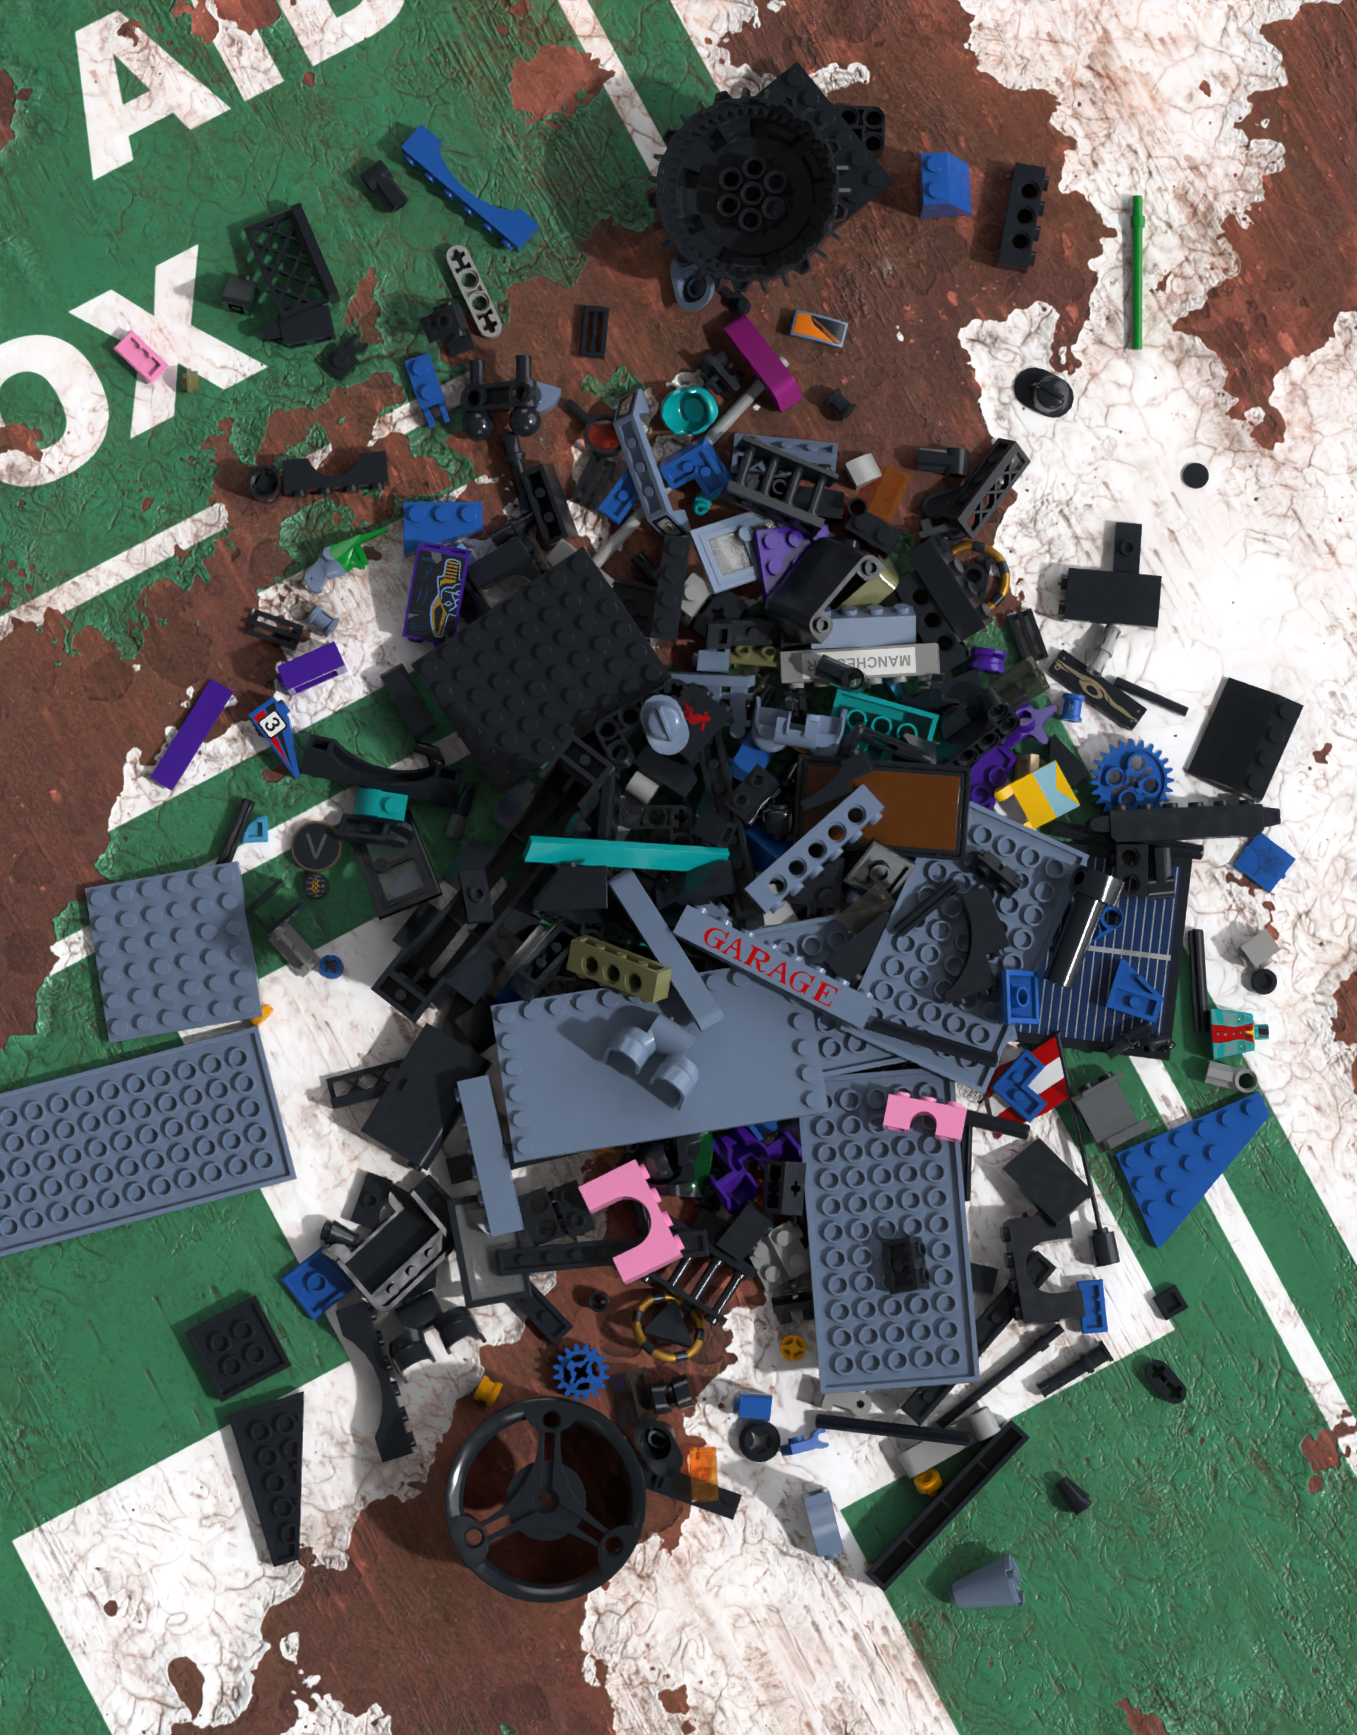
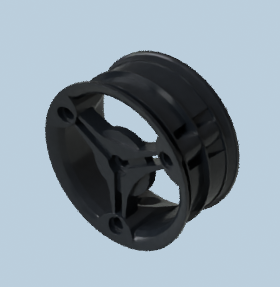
M540 1397L516 1402L502 1408L483 1421L468 1436L455 1456L449 1471L445 1491V1512L449 1532L458 1553L467 1566L482 1581L495 1590L512 1598L536 1603H556L579 1598L609 1581L624 1566L638 1543L645 1521L647 1503L646 1482L642 1465L633 1445L623 1431L612 1420L594 1408L577 1401L555 1397ZM548 1412H554L558 1416V1424L554 1427L546 1426L543 1421L544 1415ZM528 1420L532 1426L539 1430L535 1462L527 1464L512 1478L507 1490L506 1506L487 1519L479 1521L473 1515L464 1512L463 1507L464 1486L471 1464L482 1447L498 1432L517 1422ZM574 1422L598 1435L614 1452L624 1471L629 1493L628 1516L626 1522L619 1523L610 1529L585 1510L586 1492L583 1483L576 1472L562 1463L561 1431L570 1427ZM545 1432H555L554 1461L543 1460ZM546 1492L551 1493V1500L554 1503L551 1506L547 1504V1507L542 1506V1499L539 1496L542 1493L546 1495ZM509 1514L513 1523L490 1535L487 1534L484 1528L485 1525ZM581 1519H584L605 1533L601 1542L577 1527ZM475 1529L481 1533V1542L473 1544L469 1541L467 1533L470 1530ZM517 1530L532 1539L541 1541L556 1540L571 1533L598 1548L599 1565L588 1573L568 1581L535 1583L507 1574L491 1563L486 1556L489 1552V1542ZM611 1537H615L621 1542V1547L616 1552H611L606 1548L605 1543Z

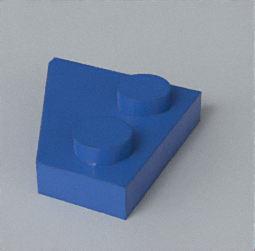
M1120 959L1105 1007L1156 1023L1163 997L1126 960Z

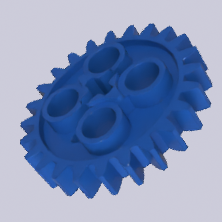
M1129 738L1127 746H1125L1122 740H1118V748L1111 744L1108 745L1110 753L1107 754L1100 751L1101 756L1104 758L1102 761L1094 759L1095 764L1099 767L1098 769L1090 770L1092 774L1096 775L1095 779L1089 780L1090 784L1096 785V788L1092 789L1090 793L1099 795L1094 802L1096 804L1104 803L1101 808L1102 812H1107L1111 809V806L1123 805L1121 797L1126 792H1131L1133 795V800L1127 805V810L1137 809V805L1152 804L1153 809L1162 808L1160 805L1161 801H1170L1165 796V792H1173V789L1167 787V783L1174 782L1173 778L1167 777V774L1173 771V768L1164 767L1169 761L1168 758L1159 759L1162 750L1158 749L1152 752L1154 744L1149 743L1144 748V740L1139 739L1137 745H1135L1134 740ZM1140 756L1142 765L1139 769L1133 770L1130 766V761L1133 757ZM1147 768H1151V772L1134 780V786L1127 784L1118 790L1117 793L1112 794L1113 789L1129 782V775L1137 777ZM1112 770H1118L1120 778L1116 783L1108 781V774ZM1153 778L1155 787L1152 791L1146 792L1143 784L1147 779Z

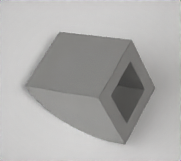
M872 453L857 457L845 463L844 466L855 490L883 477Z

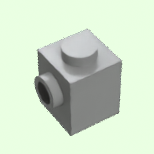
M1266 928L1237 948L1240 952L1238 958L1245 967L1250 965L1254 969L1259 966L1261 970L1274 961L1272 956L1281 950Z

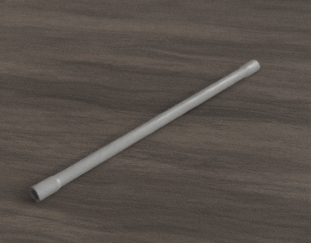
M777 354L785 367L789 365L788 361L780 354ZM758 378L705 434L712 446L764 391L765 387ZM664 479L663 484L668 495L672 489ZM642 504L592 557L599 568L646 519Z

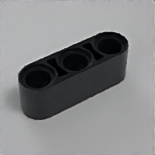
M403 663L379 675L415 741L438 729Z

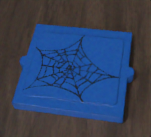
M1261 833L1255 836L1248 846L1243 848L1244 852L1233 866L1270 893L1280 879L1286 877L1285 873L1296 859Z

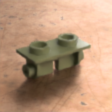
M759 645L731 646L729 667H734V670H752V665H756L757 671L775 673V670L781 671L780 652H782V648Z

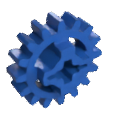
M575 1344L574 1351L571 1352L569 1348H565L567 1355L565 1357L557 1356L561 1364L553 1366L554 1369L559 1370V1374L553 1376V1379H560L561 1383L557 1388L565 1387L567 1389L565 1391L566 1397L570 1393H574V1400L576 1401L580 1395H583L585 1400H589V1393L592 1392L597 1397L599 1395L597 1388H606L602 1380L610 1379L609 1375L604 1374V1370L609 1369L610 1365H603L602 1361L606 1356L598 1357L596 1355L599 1350L597 1347L591 1352L589 1351V1344H585L583 1349H580L579 1345ZM578 1354L587 1355L583 1361L579 1362L570 1359ZM589 1361L586 1372L589 1374L588 1377L583 1376L575 1383L574 1381L577 1378L575 1367L581 1368ZM594 1361L597 1362L599 1367V1377L593 1374L592 1364ZM564 1367L569 1369L571 1373L569 1383H567L564 1376ZM588 1382L593 1385L585 1390L576 1389L580 1383Z

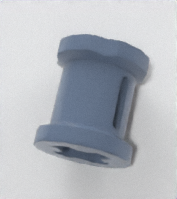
M319 604L310 614L306 623L316 626L328 638L341 620L338 617L334 618Z

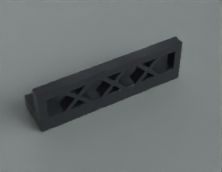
M998 438L940 515L945 522L958 525L967 538L974 539L1031 462L1018 443L1013 440ZM1016 455L1020 462L1015 469H1011L1012 459ZM1004 474L1003 485L1000 489H997V479L1000 475ZM986 494H989V504L986 508H982L983 498ZM971 514H975L974 524L970 528L966 521Z
M404 1059L326 1079L332 1108L335 1110L380 1098L390 1083L383 1079L387 1069L392 1067L398 1069ZM383 1070L380 1076L373 1073ZM365 1074H371L378 1078L374 1087L369 1089H363L357 1084ZM357 1077L355 1083L348 1080L350 1078ZM344 1080L353 1085L348 1094L336 1097L333 1083ZM380 1081H383L384 1083H386V1084H384V1085L378 1086L379 1083H380ZM355 1087L361 1090V1091L353 1092L354 1089H355Z

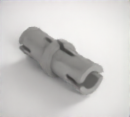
M1109 624L1105 626L1099 643H1096L1093 648L1094 654L1086 668L1087 673L1095 677L1102 676L1104 667L1108 659L1112 658L1114 645L1121 634L1118 627Z

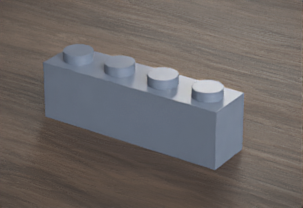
M903 603L895 604L893 607H883L876 604L869 605L867 608L843 606L841 609H831L827 607L824 611L832 619V631L822 644H810L811 649L916 644V614L913 606Z

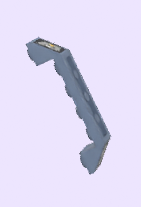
M637 389L618 400L613 422L647 521L664 538L665 534L688 537L691 527L685 510L673 511L640 417L650 413L642 389Z

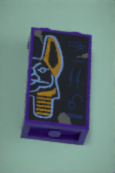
M420 541L417 546L402 633L403 637H408V640L414 643H423V641L433 642V645L437 647L456 634L471 550Z

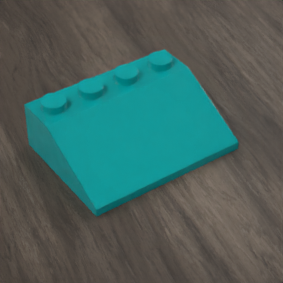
M841 687L837 689L830 715L831 717L840 718L843 709H847L843 741L855 724L864 721L866 727L896 739L908 733L932 742L939 714L863 693H852ZM874 737V739L877 740V741H879V742L885 743V744H887V745L890 744V743H888V742H885V741H883V740H880V739ZM861 741L857 743L856 749L859 748L861 752L868 750L871 759L899 761L892 753L880 750Z

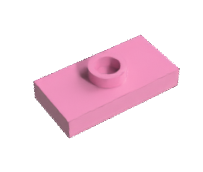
M132 330L113 348L151 385L169 368V365Z

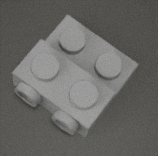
M788 1221L772 1229L767 1237L762 1236L757 1242V1249L749 1257L754 1268L758 1270L757 1274L767 1292L811 1269L809 1246L804 1249L800 1241L804 1236L797 1223L792 1225Z

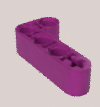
M744 313L722 327L727 339L766 388L769 398L780 413L803 399L799 386L792 374Z

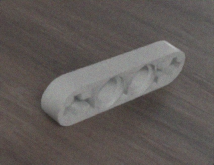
M454 245L448 249L446 254L448 266L480 334L486 339H496L502 332L500 318L468 250L462 245ZM457 251L460 255H465L462 257L465 269L461 270L458 274L456 273L457 270H460L458 262L451 261L454 258L453 253ZM466 274H472L476 278L475 285L472 287L463 286L461 283L462 277ZM477 297H482L487 301V306L483 310H475L472 306L473 300ZM492 311L493 314H488V318L492 324H497L494 327L495 332L484 331L486 322L483 317L480 320L477 317L485 316Z

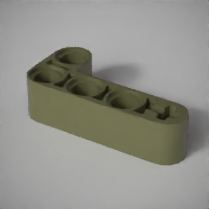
M872 554L886 567L883 572L872 581H864L858 578L827 607L831 609H841L843 606L867 608L869 605H878L897 587L899 581L896 572L879 554Z

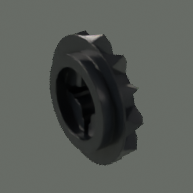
M754 1420L749 1422L739 1434V1448L742 1454L751 1461H768L779 1451L781 1444L780 1434L777 1428L768 1421ZM752 1432L758 1436L769 1433L764 1440L768 1448L767 1450L761 1446L750 1449L755 1442L751 1434Z

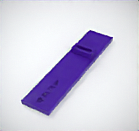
M213 679L209 681L150 778L173 792L234 693L233 691Z

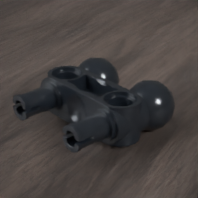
M515 356L516 379L514 381L485 383V361H469L470 383L465 386L460 398L466 416L463 418L462 428L464 434L469 439L476 442L489 439L495 427L494 419L490 415L492 413L511 412L508 420L509 426L519 437L532 436L540 429L542 420L536 408H538L541 402L542 394L537 386V381H534L532 378V356ZM526 390V397L522 400V394ZM480 395V401L476 405V398Z

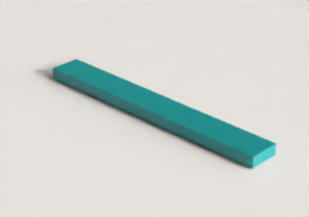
M530 836L523 852L524 862L557 864L574 862L578 863V865L590 866L607 865V867L690 871L711 863L726 861L730 854L728 848Z

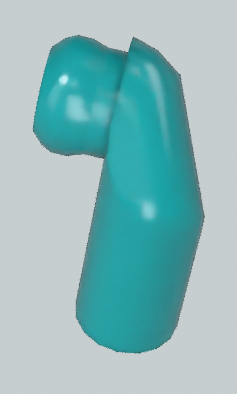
M699 491L692 505L694 513L699 516L706 514L713 500L719 499L720 493L707 499L703 491Z

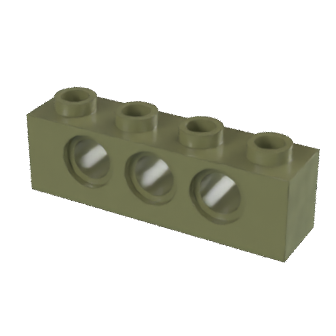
M588 935L571 940L567 970L575 972L576 976L598 981L597 983L600 986L616 988L621 994L636 996L647 1004H655L657 1001L668 997L672 974L671 967Z

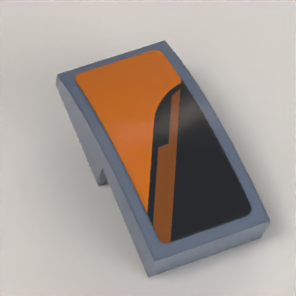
M794 310L788 335L808 342H818L840 349L843 347L848 323L806 311Z

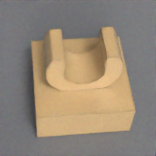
M1036 754L1016 755L1015 780L1038 769L1039 765H1045V761L1039 759V755Z

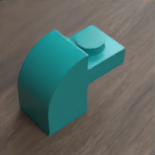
M357 788L353 814L404 822L408 795L384 792L377 789Z

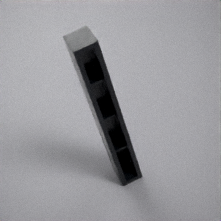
M1010 1418L1000 1426L1001 1430L992 1435L937 1495L929 1501L863 1571L883 1592L887 1590L1030 1438Z

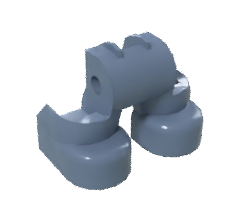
M756 696L751 731L752 739L760 750L769 753L777 752L785 746L805 748L807 753L812 755L835 756L839 752L843 743L847 709H843L840 718L807 714L806 725L791 722L792 711L761 707V697Z
M662 1013L656 1018L647 1033L634 1026H627L620 1030L606 1048L602 1062L606 1063L614 1050L619 1051L634 1062L636 1066L635 1074L638 1075L645 1066L648 1057L656 1051L665 1059L658 1066L649 1083L653 1084L656 1079H662L672 1084L681 1094L677 1110L680 1111L699 1080L698 1068L685 1057L696 1041L697 1036L689 1031L690 1028L688 1026L685 1029L674 1022L673 1017L669 1019Z

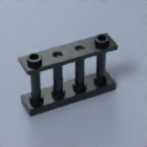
M744 435L735 447V449L744 452L735 481L729 480L721 490L719 498L815 537L822 529L825 519L818 517L816 514L825 486L830 488L838 479L839 474L832 472L829 467L815 465L767 445L757 437ZM754 457L768 462L759 491L750 489L745 485ZM777 467L792 472L783 501L774 499L769 495ZM801 476L815 482L806 511L793 505Z
M669 1215L673 1223L669 1227L672 1233L695 1231ZM708 1239L710 1256L708 1260L710 1263L690 1295L676 1286L694 1258L681 1259L668 1281L654 1272L639 1278L649 1285L652 1281L705 1315L704 1320L717 1327L718 1324L723 1326L728 1320L721 1314L741 1281L744 1282L746 1279L751 1281L758 1270L745 1261H738L717 1246L716 1243ZM725 1265L733 1270L731 1272L733 1276L711 1309L701 1303L699 1299L718 1268H722Z

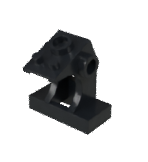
M457 299L434 307V313L420 319L429 344L444 339L451 358L476 349L466 318Z

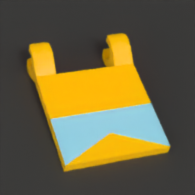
M1056 760L994 790V797L997 802H1001L1013 794L1016 796L1028 820L1020 824L1033 830L1080 806Z

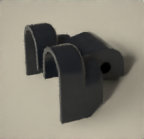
M432 1290L425 1294L420 1292L419 1297L408 1303L404 1300V1305L394 1309L405 1333L390 1342L388 1353L399 1377L405 1384L409 1383L404 1374L408 1367L426 1359H430L433 1363L436 1362L424 1336V1333L433 1328L439 1333V1338L448 1355L452 1353L450 1347L467 1336L478 1335L483 1343L487 1342L469 1309H466L465 1306H458L443 1312Z

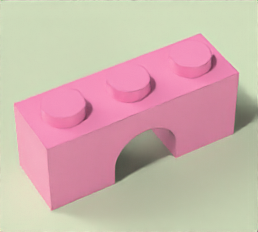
M895 1091L894 1095H888L883 1129L909 1134L911 1122L918 1116L926 1115L931 1117L936 1124L935 1139L961 1143L967 1109L962 1108L963 1104L947 1101L945 1105L936 1103L935 1098L921 1096V1099L918 1100L910 1098L908 1093Z

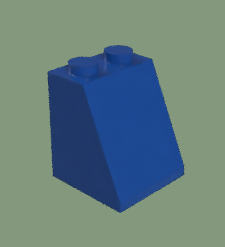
M948 152L921 153L917 167L920 218L972 216L969 164Z

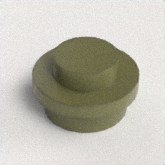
M187 368L186 374H182V388L187 389L188 394L199 391L198 371H192L191 368Z

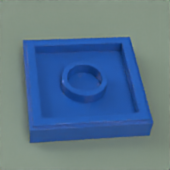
M323 1246L281 1278L312 1320H315L354 1289L321 1253L324 1250Z

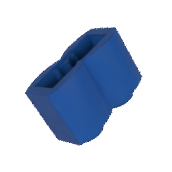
M740 1391L739 1396H734L733 1413H738V1418L770 1421L772 1394Z

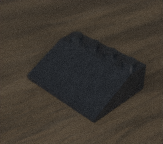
M1228 677L1187 772L1242 797L1254 799L1256 803H1260L1265 796L1304 705L1279 694Z

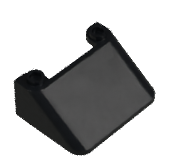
M400 1181L392 1185L387 1192V1202L394 1211L354 1249L350 1251L342 1243L335 1242L328 1245L321 1252L345 1279L375 1309L381 1312L391 1310L437 1267L454 1248L452 1235L417 1193Z

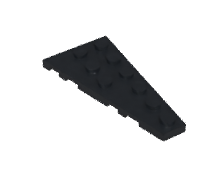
M304 1391L228 1415L273 1567L300 1559Z

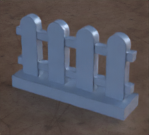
M669 671L672 678L663 684L673 679H680L689 687L694 682L696 685H705L714 694L712 698L717 703H720L722 699H730V708L733 710L731 714L735 722L732 725L726 722L724 726H730V734L734 738L743 737L747 732V727L752 726V720H747V700H752V693H748V687L755 685V675ZM722 686H729L730 692H722Z

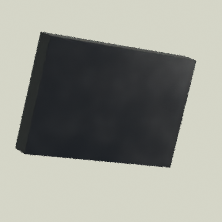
M1040 1138L1035 1140L1001 1170V1173L1055 1228L1094 1194Z

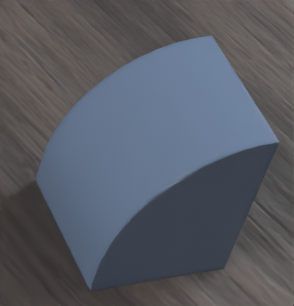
M537 381L542 398L536 409L541 416L549 413L556 407L562 391L561 388Z

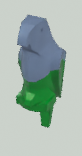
M387 527L364 535L360 534L326 547L319 559L304 576L309 590L315 594L323 593L321 588L325 586L327 580L343 576L353 568L365 569V566L369 565L361 544L387 533Z

